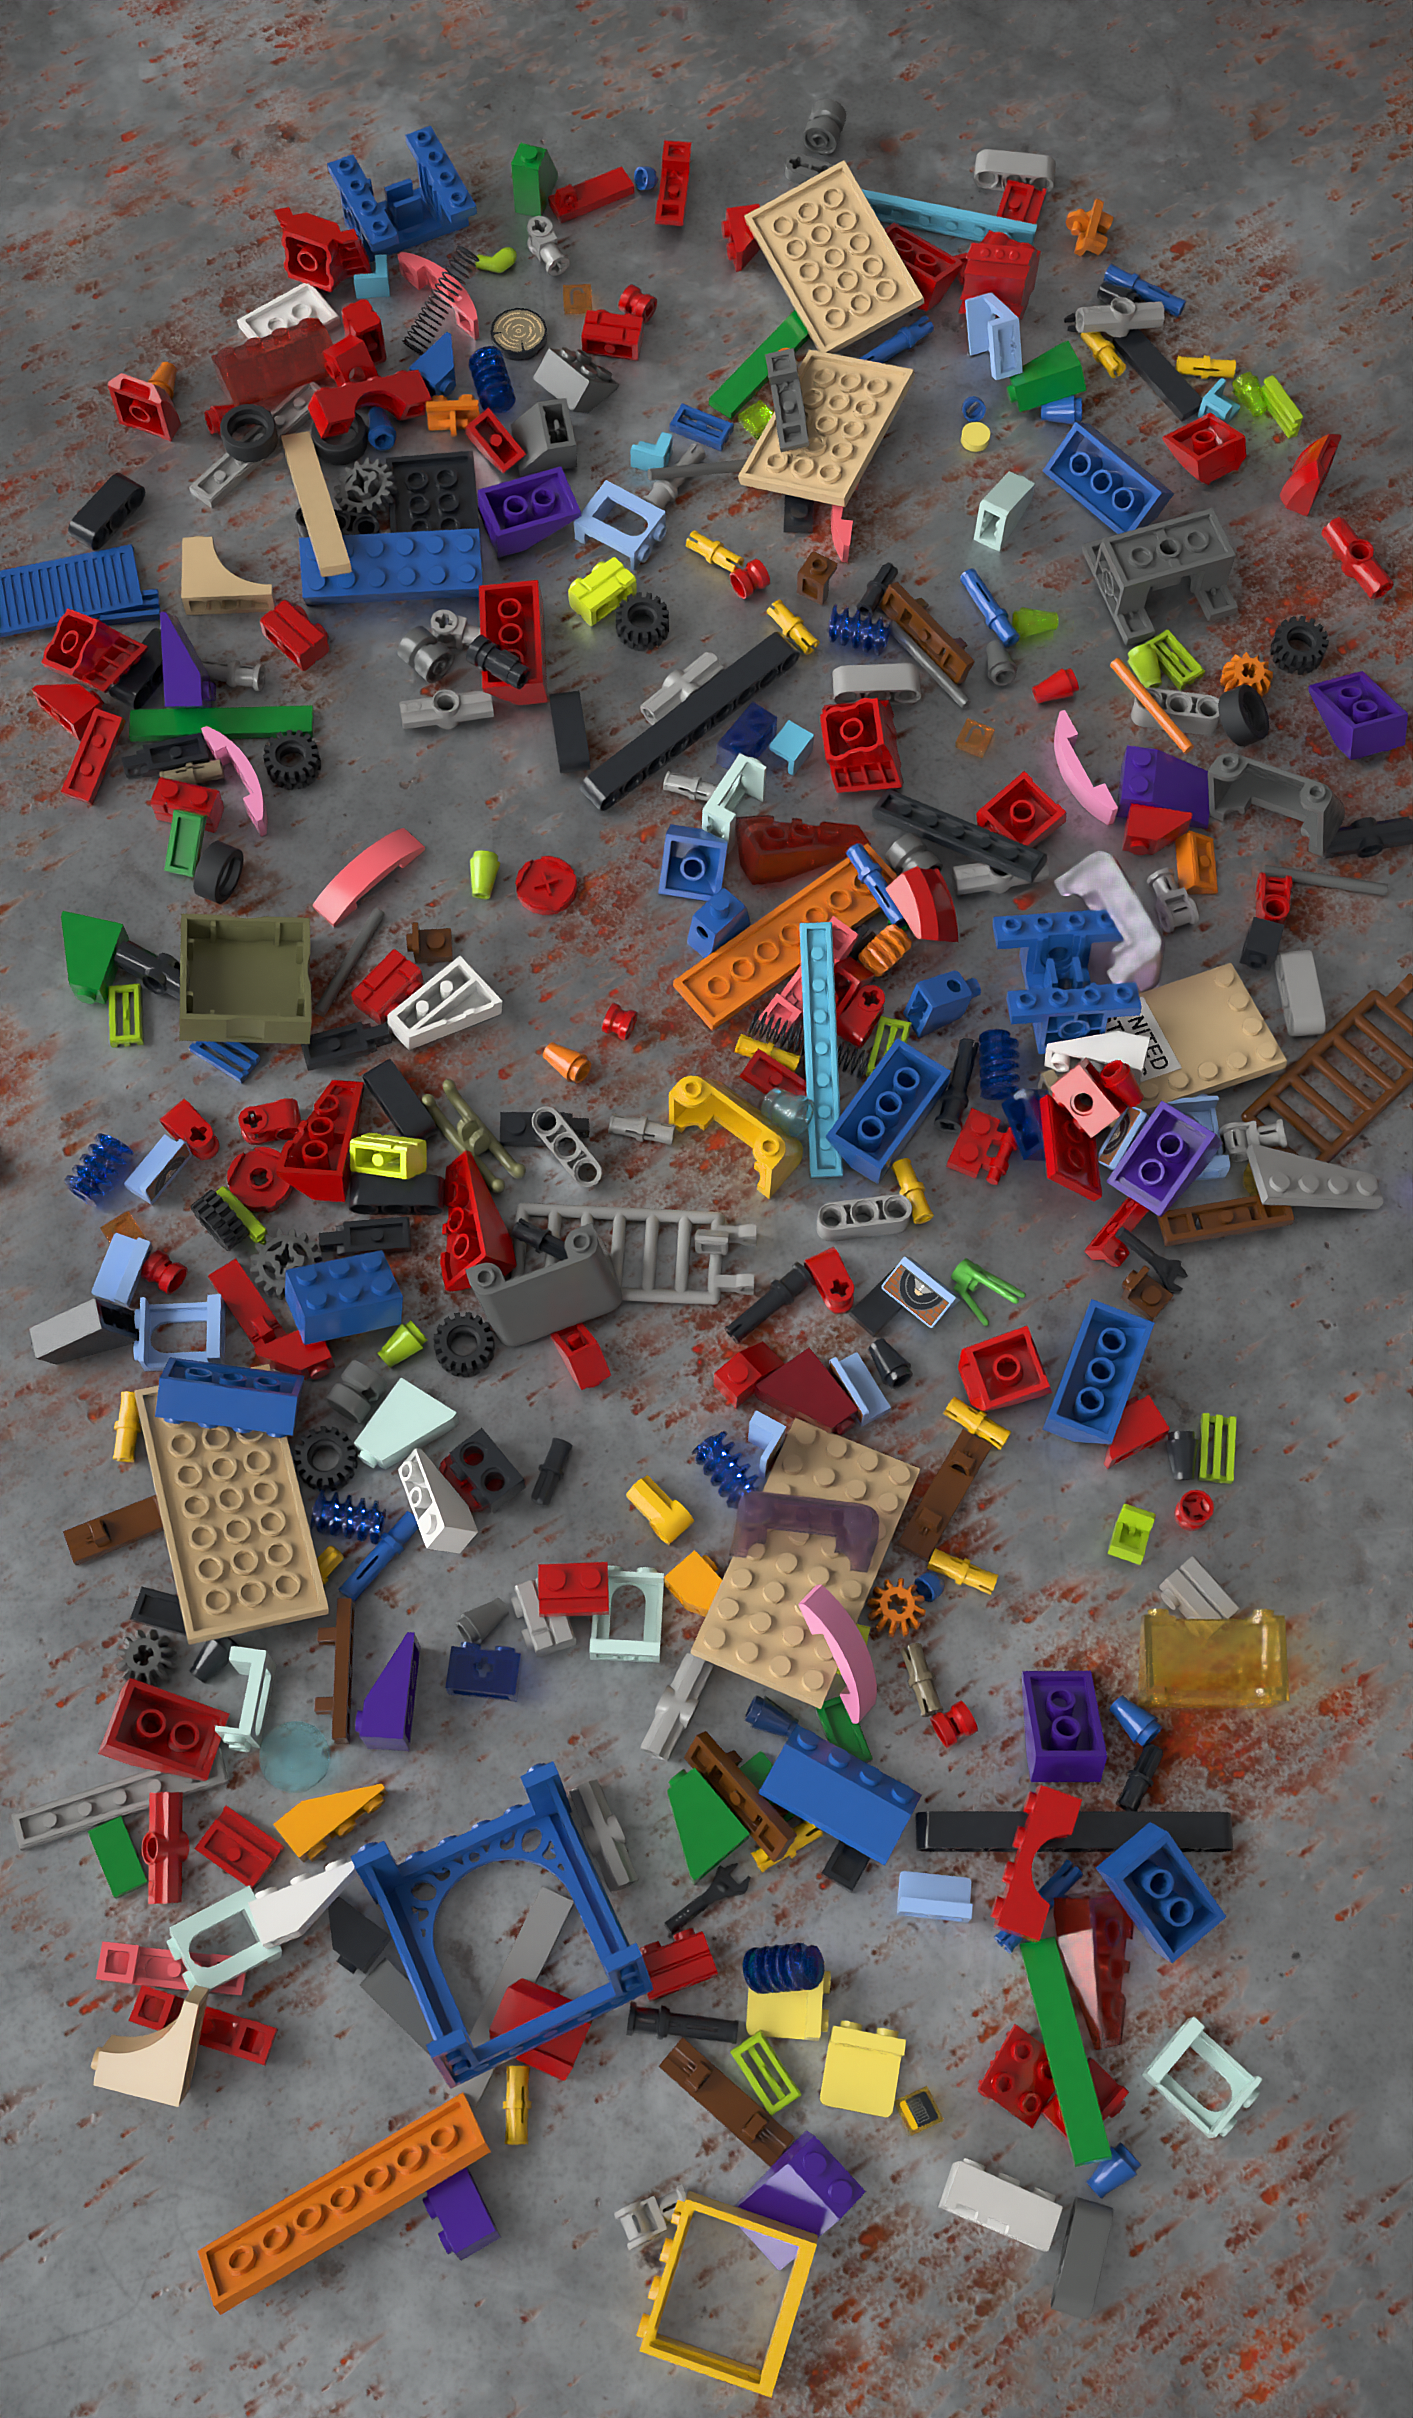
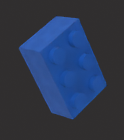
M382 1250L286 1270L285 1299L304 1345L401 1324L403 1296Z
M1151 1822L1096 1867L1153 1951L1171 1963L1176 1961L1227 1917L1171 1835Z

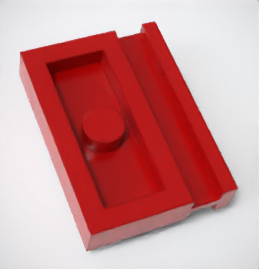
M1008 179L996 217L1037 225L1047 189L1037 190L1034 189L1035 186Z
M608 1562L538 1564L539 1617L609 1615Z
M225 1805L223 1812L215 1819L194 1849L246 1887L250 1885L252 1891H254L275 1862L276 1857L285 1847Z

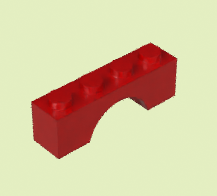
M401 370L386 377L374 376L363 382L356 383L355 381H350L340 387L320 388L314 392L308 410L322 439L348 433L355 418V410L361 407L376 406L383 408L401 421L425 415L426 401H432V398L419 370L408 372L407 370Z
M1043 1785L1036 1788L1035 1793L1029 1791L1023 1812L1028 1813L1025 1827L1018 1826L1012 1847L1018 1848L1014 1862L1007 1861L1001 1882L1007 1883L1003 1897L996 1896L990 1917L996 1919L993 1928L1034 1943L1040 1940L1050 1904L1041 1897L1035 1888L1032 1879L1033 1859L1038 1849L1046 1841L1055 1838H1067L1072 1835L1082 1799Z

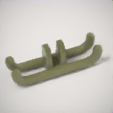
M445 1080L443 1082V1090L450 1103L462 1116V1119L457 1123V1130L441 1112L431 1094H425L422 1097V1104L434 1120L436 1126L459 1154H462L465 1150L472 1153L487 1187L492 1192L502 1193L505 1189V1182L500 1178H496L478 1157L487 1149L492 1152L510 1175L517 1179L525 1176V1166L517 1163L462 1098L453 1080Z

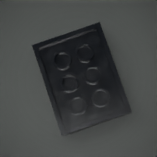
M473 450L386 458V464L397 480V483L394 485L398 489V493L391 494L394 503H389L391 533L479 528L480 531Z

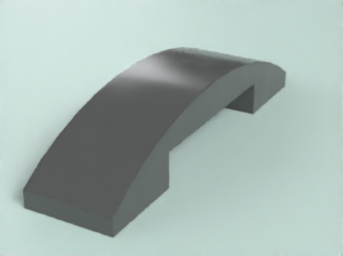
M794 348L765 354L776 415L780 451L785 452L810 446Z

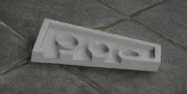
M1253 1143L1246 1150L1263 1205L1379 1209L1384 1203L1376 1176L1373 1174Z

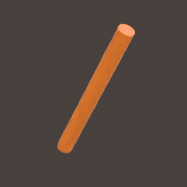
M1120 658L1113 660L1110 667L1184 754L1189 753L1194 748L1191 741Z

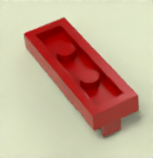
M621 166L572 186L568 184L560 189H556L555 194L548 196V205L562 224L635 194V188Z
M94 708L61 789L63 795L91 805L93 804L118 743L119 736L126 723L123 717Z
M758 1048L739 1077L808 1124L806 1081Z
M1127 1197L1084 1252L1092 1260H1104L1112 1267H1120L1130 1252L1125 1244L1115 1237V1234L1121 1227H1125L1128 1231L1132 1232L1149 1209Z
M236 1258L208 1275L209 1280L218 1294L222 1295L226 1306L254 1348L287 1335Z

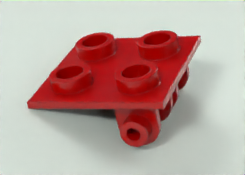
M1014 2024L1011 2031H1007V2038L1000 2050H996L995 2059L989 2062L991 2066L984 2078L979 2080L977 2092L989 2100L992 2099L1033 2129L1041 2115L1040 2111L1049 2101L1055 2086L1044 2045L1017 2024Z

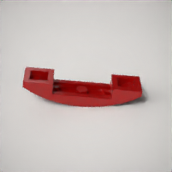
M664 140L655 224L684 225L692 142Z
M141 1985L128 2021L159 2031L179 2017L185 1999ZM206 2006L199 2045L266 2066L278 2029Z

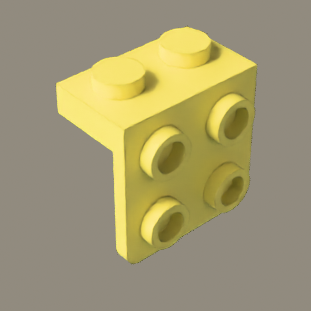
M754 1960L750 1964L747 2033L753 2036L761 2029L765 2037L819 2041L821 2032H828L829 2009H822L823 1993H830L831 1971H824L825 1961L810 1960L808 1964Z
M841 2021L840 2027L833 2026L830 2031L820 2102L829 2107L884 2118L889 2117L893 2113L901 2057L905 2053L906 2040L898 2038V2031L885 2028H877L876 2034L862 2031V2024Z

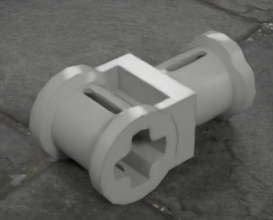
M544 216L531 218L527 224V230L530 234L527 242L528 249L537 256L540 262H545L546 271L549 275L558 276L564 273L570 265V260L566 255L562 254L557 246L558 238L552 230L551 221Z
M439 610L431 617L432 634L437 638V643L439 641L442 642L448 649L463 650L464 645L470 646L472 641L480 635V627L469 625L467 618L457 616L449 610Z
M1164 868L1149 876L1147 883L1156 892L1158 899L1155 907L1158 911L1159 920L1164 931L1169 933L1174 930V927L1183 924H1197L1199 916L1196 904L1188 896L1185 887L1178 889L1173 879V869Z
M1278 1119L1274 1124L1257 1127L1256 1121L1246 1123L1232 1122L1223 1125L1219 1129L1220 1135L1224 1137L1226 1147L1224 1155H1229L1230 1163L1249 1160L1246 1150L1251 1143L1268 1148L1280 1145L1282 1148L1288 1147L1282 1119Z
M682 2183L676 2186V2191L657 2200L654 2196L646 2200L642 2199L614 2213L616 2219H621L629 2239L627 2244L629 2250L660 2236V2233L668 2230L667 2225L671 2224L675 2208L667 2212H663V2210L675 2205L677 2200L685 2202L687 2194ZM633 2216H636L637 2221L641 2228V2233L637 2231L635 2223L632 2219Z

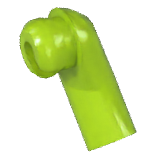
M505 247L492 257L478 254L479 262H476V269L503 273L516 262L517 253L513 248Z

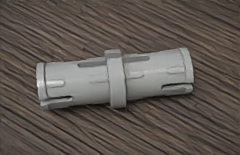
M668 771L663 784V790L689 796V800L696 801V799L708 801L718 787L716 784L702 781V778L699 776L691 778Z
M612 1113L608 1133L634 1137L636 1141L641 1142L645 1139L672 1145L676 1125L651 1121L645 1116L635 1118Z

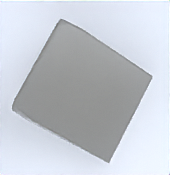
M698 1229L695 1234V1252L728 1254L730 1232Z

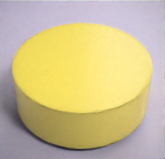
M980 422L966 424L961 434V444L963 447L972 452H979L987 448L990 441L989 428Z

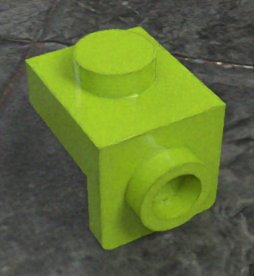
M1123 1504L1114 1526L1107 1554L1141 1565L1156 1514L1129 1504Z

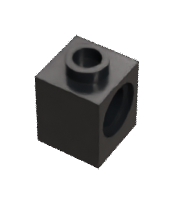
M1253 917L1246 934L1239 963L1245 964L1254 970L1270 971L1277 955L1284 925Z

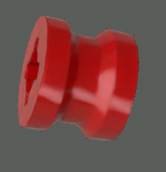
M613 1002L604 1018L602 1032L607 1034L613 1032L618 1034L619 1039L627 1041L635 1027L638 1012L634 1010L625 1011L621 1008V1005Z

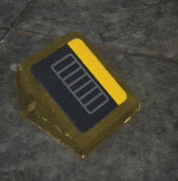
M927 2086L894 2101L908 2137L944 2121Z

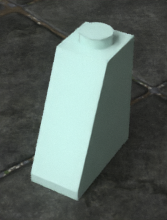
M1009 471L981 501L974 540L1000 552L1031 503L1035 483L1029 481L1024 476H1018Z
M400 1378L354 1442L359 1453L357 1457L372 1468L377 1464L386 1470L408 1457L415 1448L421 1449L454 1429L459 1423L457 1412L403 1378Z

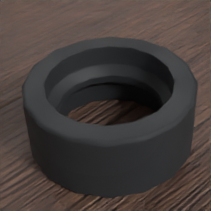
M242 404L234 407L224 415L220 423L223 445L227 453L235 460L246 463L261 461L271 455L278 444L275 420L271 413L262 406ZM248 424L260 425L266 429V433L260 439L253 442L244 443L236 441L232 437L239 427Z
M355 411V418L350 429L356 432V436L349 443L343 445L326 443L323 438L321 439L313 421L311 437L317 456L333 465H347L363 456L368 446V436L362 416Z
M1241 685L1224 692L1220 696L1218 702L1219 717L1226 734L1233 743L1245 747L1264 739L1268 735L1270 728L1268 712L1261 696L1250 685Z
M218 840L211 843L203 853L196 868L193 883L195 894L217 904L225 902L233 893L241 876L244 861L242 850Z

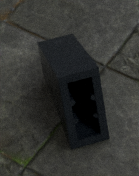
M93 1298L29 1328L32 1338V1351L36 1359L57 1365L134 1344V1341H139V1331L135 1327L134 1310Z

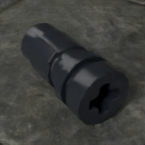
M484 635L477 636L467 650L466 660L484 672L490 671L492 675L518 690L523 688L530 678L531 669L524 665L520 658L505 649L501 650L500 645L492 642V640Z

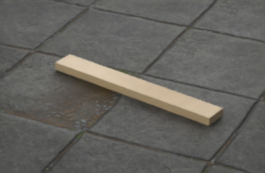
M310 431L281 435L282 446L321 577L352 572L351 563Z

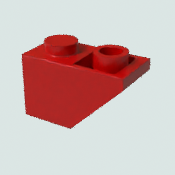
M759 204L726 208V220L721 222L723 238H728L729 243H727L729 261H734L736 272L742 271L761 249L744 217L760 207Z

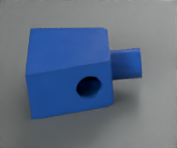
M721 889L692 916L687 944L703 958H706L751 925L747 907L727 889Z
M956 970L917 982L903 1014L907 1021L912 1023L911 1027L917 1037L921 1038L961 1018L971 999L981 994L980 984L975 978L965 981L960 972Z

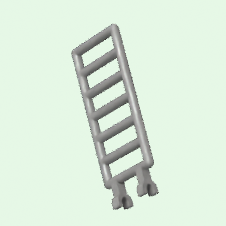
M520 1203L517 1206L516 1222L520 1218L529 1222V1216L549 1217L548 1229L552 1231V1236L560 1239L562 1217L581 1218V1226L589 1223L594 1225V1219L614 1220L611 1261L622 1290L623 1301L715 1305L720 1301L721 1291L754 1295V1274L722 1275L723 1255L721 1254L709 1255L707 1291L688 1290L692 1224H711V1230L729 1231V1243H740L747 1246H756V1224L727 1226L724 1225V1215L721 1212L543 1203ZM627 1221H646L642 1288L622 1287ZM659 1222L679 1223L674 1290L655 1289ZM515 1238L513 1249L517 1266L511 1270L510 1280L524 1275L527 1244ZM545 1253L544 1267L558 1262L557 1258Z

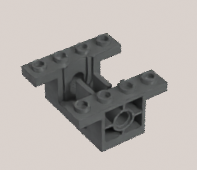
M1213 508L1091 541L1083 545L1082 552L1126 646L1154 638L1155 629L1144 608L1150 587L1152 591L1176 585L1180 583L1181 578L1184 576H1190V591L1195 593L1208 622L1235 615L1238 606L1227 586L1236 555Z

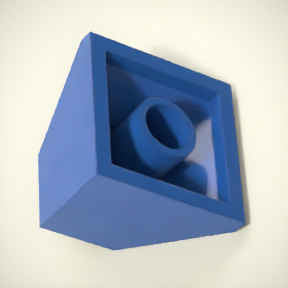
M670 824L665 837L658 893L709 901L713 895L722 889L728 841L699 828Z

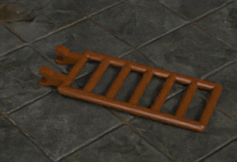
M1409 973L1386 997L1378 990L1370 991L1241 1114L1242 1122L1256 1121L1257 1127L1264 1126L1265 1124L1257 1116L1267 1106H1270L1321 1152L1315 1160L1330 1163L1413 1083V1058L1363 1016L1376 1005L1413 1037V1020L1397 1007L1413 993V975ZM1355 1025L1407 1071L1396 1081L1392 1080L1342 1035ZM1334 1045L1380 1085L1385 1092L1373 1102L1321 1055ZM1313 1065L1364 1112L1352 1123L1300 1077L1308 1067ZM1291 1085L1343 1131L1332 1143L1278 1097L1288 1086ZM1281 1145L1271 1147L1272 1149L1299 1155L1289 1145H1287V1148H1282Z

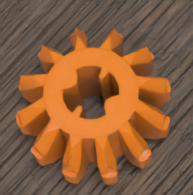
M1247 652L1243 654L1242 658L1235 654L1231 661L1227 662L1223 667L1220 685L1225 687L1224 692L1241 685H1250L1262 698L1271 688L1273 672L1268 670L1269 662H1260L1259 654L1254 658H1250Z
M895 924L888 925L859 954V960L865 968L875 974V977L882 976L908 952L912 946V941Z
M903 1578L898 1579L896 1587L893 1586L890 1579L884 1580V1589L875 1586L872 1593L876 1598H869L867 1601V1606L875 1609L868 1614V1619L872 1621L880 1619L875 1629L880 1632L885 1626L889 1627L888 1636L890 1638L894 1637L897 1628H899L903 1637L909 1634L908 1626L917 1630L920 1627V1622L917 1618L924 1617L926 1613L924 1608L919 1607L925 1600L924 1596H912L917 1586L912 1584L908 1589L903 1588L905 1583ZM892 1602H895L897 1606L903 1605L901 1614H897L895 1609L889 1610Z

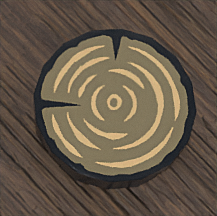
M513 308L497 315L492 322L490 331L491 341L495 350L502 352L504 357L524 360L537 355V351L541 347L542 349L544 348L547 341V327L544 319L538 313L526 308Z

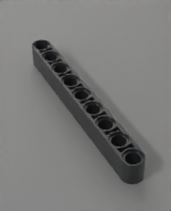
M774 632L592 771L582 781L580 791L600 811L608 810L791 669L798 661L800 651L780 632Z
M1023 1811L915 1813L916 1850L921 1852H1017L1018 1848L1012 1847L1018 1826L1025 1827L1028 1813ZM1079 1811L1072 1835L1067 1838L1048 1840L1037 1852H1115L1149 1822L1167 1831L1182 1852L1233 1851L1231 1813Z

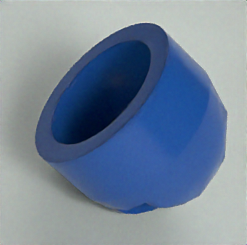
M649 166L638 167L634 174L636 187L639 190L654 188L658 182L656 170Z
M972 396L965 399L962 404V413L968 421L977 422L984 417L986 407L979 397ZM975 402H978V403L970 410V412L968 413L967 410H968Z
M929 1571L923 1573L914 1581V1584L917 1586L916 1592L918 1595H923L927 1602H933L944 1592V1579L939 1580L937 1572Z

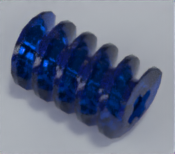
M486 346L476 350L471 355L468 366L481 408L486 410L489 407L493 414L507 412L513 407L516 397L513 393L514 390L507 368L505 367V361L502 358L501 349L495 346Z
M834 604L827 629L829 642L835 643L840 636L841 646H846L851 639L852 648L855 650L863 642V650L866 653L874 645L875 654L879 656L887 646L893 619L886 627L884 626L882 616L879 617L876 623H872L871 613H868L866 618L861 620L860 610H857L853 617H849V607H845L843 612L838 614L837 604Z
M990 1029L979 1035V1043L981 1044L979 1046V1054L981 1055L979 1059L981 1067L979 1076L981 1078L980 1089L982 1091L980 1097L986 1100L1007 1099L1020 1094L1021 1091L1019 1086L1014 1085L1020 1081V1076L1015 1073L1020 1069V1064L1015 1062V1060L1019 1059L1020 1053L1014 1050L1019 1047V1041L1016 1038L1010 1037V1032L1004 1029Z
M102 1133L95 1136L96 1144H90L87 1147L89 1155L82 1154L79 1158L82 1165H74L72 1168L75 1176L67 1175L64 1179L69 1190L81 1201L92 1207L97 1206L96 1202L92 1199V1195L99 1197L105 1195L99 1187L100 1184L108 1187L112 1185L107 1175L118 1176L120 1174L114 1167L115 1163L123 1166L127 1164L121 1155L123 1153L131 1156L134 1154L122 1141Z
M723 1431L701 1442L692 1451V1455L697 1454L695 1457L697 1465H704L702 1469L704 1475H713L710 1479L711 1485L714 1487L720 1486L718 1495L722 1498L728 1497L726 1506L731 1509L751 1498L759 1490V1487L755 1488L753 1486L759 1476L757 1474L749 1477L745 1475L751 1465L749 1463L741 1466L737 1464L743 1457V1454L741 1452L734 1455L730 1454L735 1443L723 1444L722 1441L728 1434L726 1431Z
M322 1489L313 1506L310 1528L313 1530L316 1525L318 1533L324 1534L330 1527V1533L335 1537L339 1536L343 1530L346 1539H351L356 1533L357 1539L360 1542H364L370 1534L371 1543L376 1545L379 1543V1537L383 1533L386 1509L380 1511L379 1500H375L370 1509L366 1508V1499L364 1497L360 1499L357 1506H354L352 1495H348L344 1503H340L339 1492H335L329 1501L326 1499V1491Z
M801 1942L762 1946L761 1948L752 1947L746 1951L742 1963L745 1981L750 1989L757 1994L813 1990L822 1982L825 1972L824 1959L819 1948L815 1945L807 1946Z

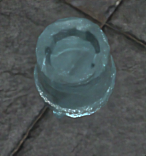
M775 1087L764 1098L761 1114L781 1128L785 1134L797 1137L810 1124L815 1107L812 1099Z

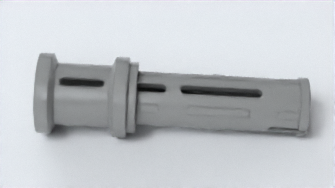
M693 443L674 466L699 464L705 458L706 453L701 446L694 452L697 444ZM688 477L656 480L653 484V490L641 499L663 510L669 502H673L676 499L678 488Z
M200 659L210 676V680L226 682L227 685L234 688L241 685L253 687L255 691L263 689L266 675L264 664L251 666L240 664L238 660L221 663Z

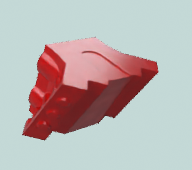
M290 207L274 210L283 229L281 243L285 249L286 259L284 260V268L287 271L288 278L332 292L346 278L353 277L356 274L373 273L362 241L358 238L354 229L341 231L336 222L307 212L293 215Z
M989 230L980 243L971 244L966 256L968 263L963 273L965 274V280L960 300L963 301L958 313L966 314L965 300L992 292L1019 320H1022L1029 303V297L1035 289L1041 251L1035 249L1029 243H1020L1012 240L1002 232Z
M67 608L65 614L58 621L57 631L52 641L45 648L44 658L41 663L45 668L106 694L120 681L124 674L130 671L134 664L140 661L141 657L149 650V647L95 618Z
M862 698L854 703L824 705L822 709L823 714H820L825 757L830 766L836 792H858L903 787L904 780L900 771L902 764L898 754L897 732L893 722L894 713L890 701L879 700L878 698Z

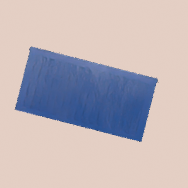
M132 544L0 570V637L57 626L59 619L65 614L67 608L92 618L143 609V598Z

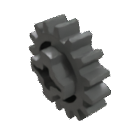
M366 458L364 465H360L358 461H355L354 469L345 468L347 473L345 477L338 476L337 479L341 485L334 486V490L337 493L334 499L343 511L366 515L371 514L377 518L378 510L386 512L385 504L394 503L391 494L398 493V489L394 485L397 483V480L388 465H382L378 459L372 464L370 459Z
M293 1228L290 1229L288 1235H283L281 1229H277L276 1238L266 1234L265 1239L267 1243L265 1245L256 1243L255 1245L259 1255L254 1254L250 1256L252 1264L255 1265L250 1268L253 1277H257L255 1279L257 1287L265 1286L264 1291L267 1296L272 1295L276 1291L279 1300H283L285 1296V1274L287 1269L317 1264L323 1261L321 1252H316L318 1246L315 1240L308 1243L307 1233L304 1232L297 1237ZM299 1248L303 1250L308 1256V1259H305V1257L302 1255H298L297 1249ZM265 1269L269 1270V1273H275L276 1281L266 1274Z

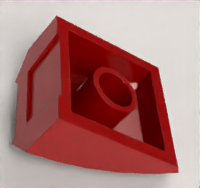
M123 373L108 382L109 392L119 424L172 441L181 422L170 396L163 388Z
M1212 413L1162 437L1178 462L1197 480L1207 485L1233 470L1238 471L1246 458V436Z
M1328 434L1310 444L1297 458L1292 468L1293 473L1279 495L1286 509L1308 517L1331 468L1342 438L1340 434Z
M1025 771L976 813L978 826L1031 848L1047 838L1066 822V811L1044 793Z
M916 866L903 872L886 888V891L916 938L959 943L958 924L953 900L938 868L932 870Z
M1028 1325L961 1350L958 1365L960 1376L970 1404L982 1411L1015 1405L1053 1393Z
M521 1978L507 1987L489 2028L490 2040L572 2000ZM593 2020L513 2059L558 2080L565 2081L574 2067L576 2058Z

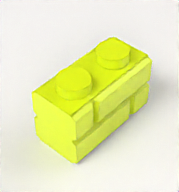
M616 557L611 558L606 563L601 561L593 568L591 574L584 579L577 578L572 582L568 589L570 607L578 615H581L582 619L591 627L617 609L622 599L627 601L628 595H636L637 580L627 568H624V565Z
M369 1132L350 1141V1169L352 1172L401 1179H410L415 1175L426 1172L427 1150L425 1140L392 1135L382 1136L378 1133Z

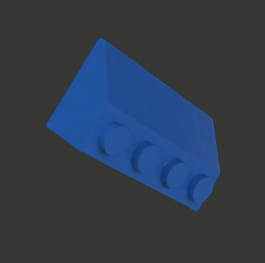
M1075 422L1042 470L1117 534L1151 524L1174 495L1172 491L1088 423Z
M897 1038L830 1129L826 1139L851 1168L879 1184L938 1102L941 1094L948 1088L952 1071Z
M1091 1299L1042 1430L1073 1442L1111 1444L1155 1322Z
M170 1357L159 1378L155 1417L164 1418V1421L172 1424L189 1421L196 1422L204 1428L225 1426L232 1427L234 1431L239 1433H250L255 1430L266 1432L267 1435L276 1438H283L287 1435L293 1436L297 1423L304 1376Z
M798 1724L786 1741L758 1793L884 1866L922 1794L911 1789L908 1785L895 1780L881 1772L878 1768L863 1762L849 1754L846 1750L831 1744Z

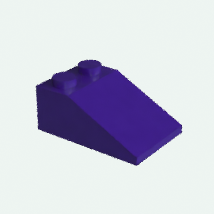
M561 466L477 490L478 512L498 558L527 550L581 517V510Z
M160 612L165 707L173 709L212 708V701H216L215 683H211L208 672L177 616L167 612Z
M1363 671L1308 686V691L1335 745L1350 760L1361 759L1371 754L1386 752L1405 745L1408 713Z
M1127 745L1121 764L1116 817L1127 818L1130 805L1133 803L1191 812L1192 819L1189 827L1207 829L1209 823L1208 771L1158 749Z
M1161 1100L1106 1182L1159 1217H1162L1204 1171L1223 1142L1217 1134Z
M407 1632L366 1696L363 1710H357L355 1731L359 1732V1738L363 1740L368 1749L410 1752L421 1651L415 1632Z
M1022 1671L1025 1745L1030 1781L1101 1782L1107 1753L1091 1671Z
M806 2130L734 2206L816 2234L819 2238L836 2224L866 2191L816 2136ZM739 2226L779 2271L796 2257L799 2246Z

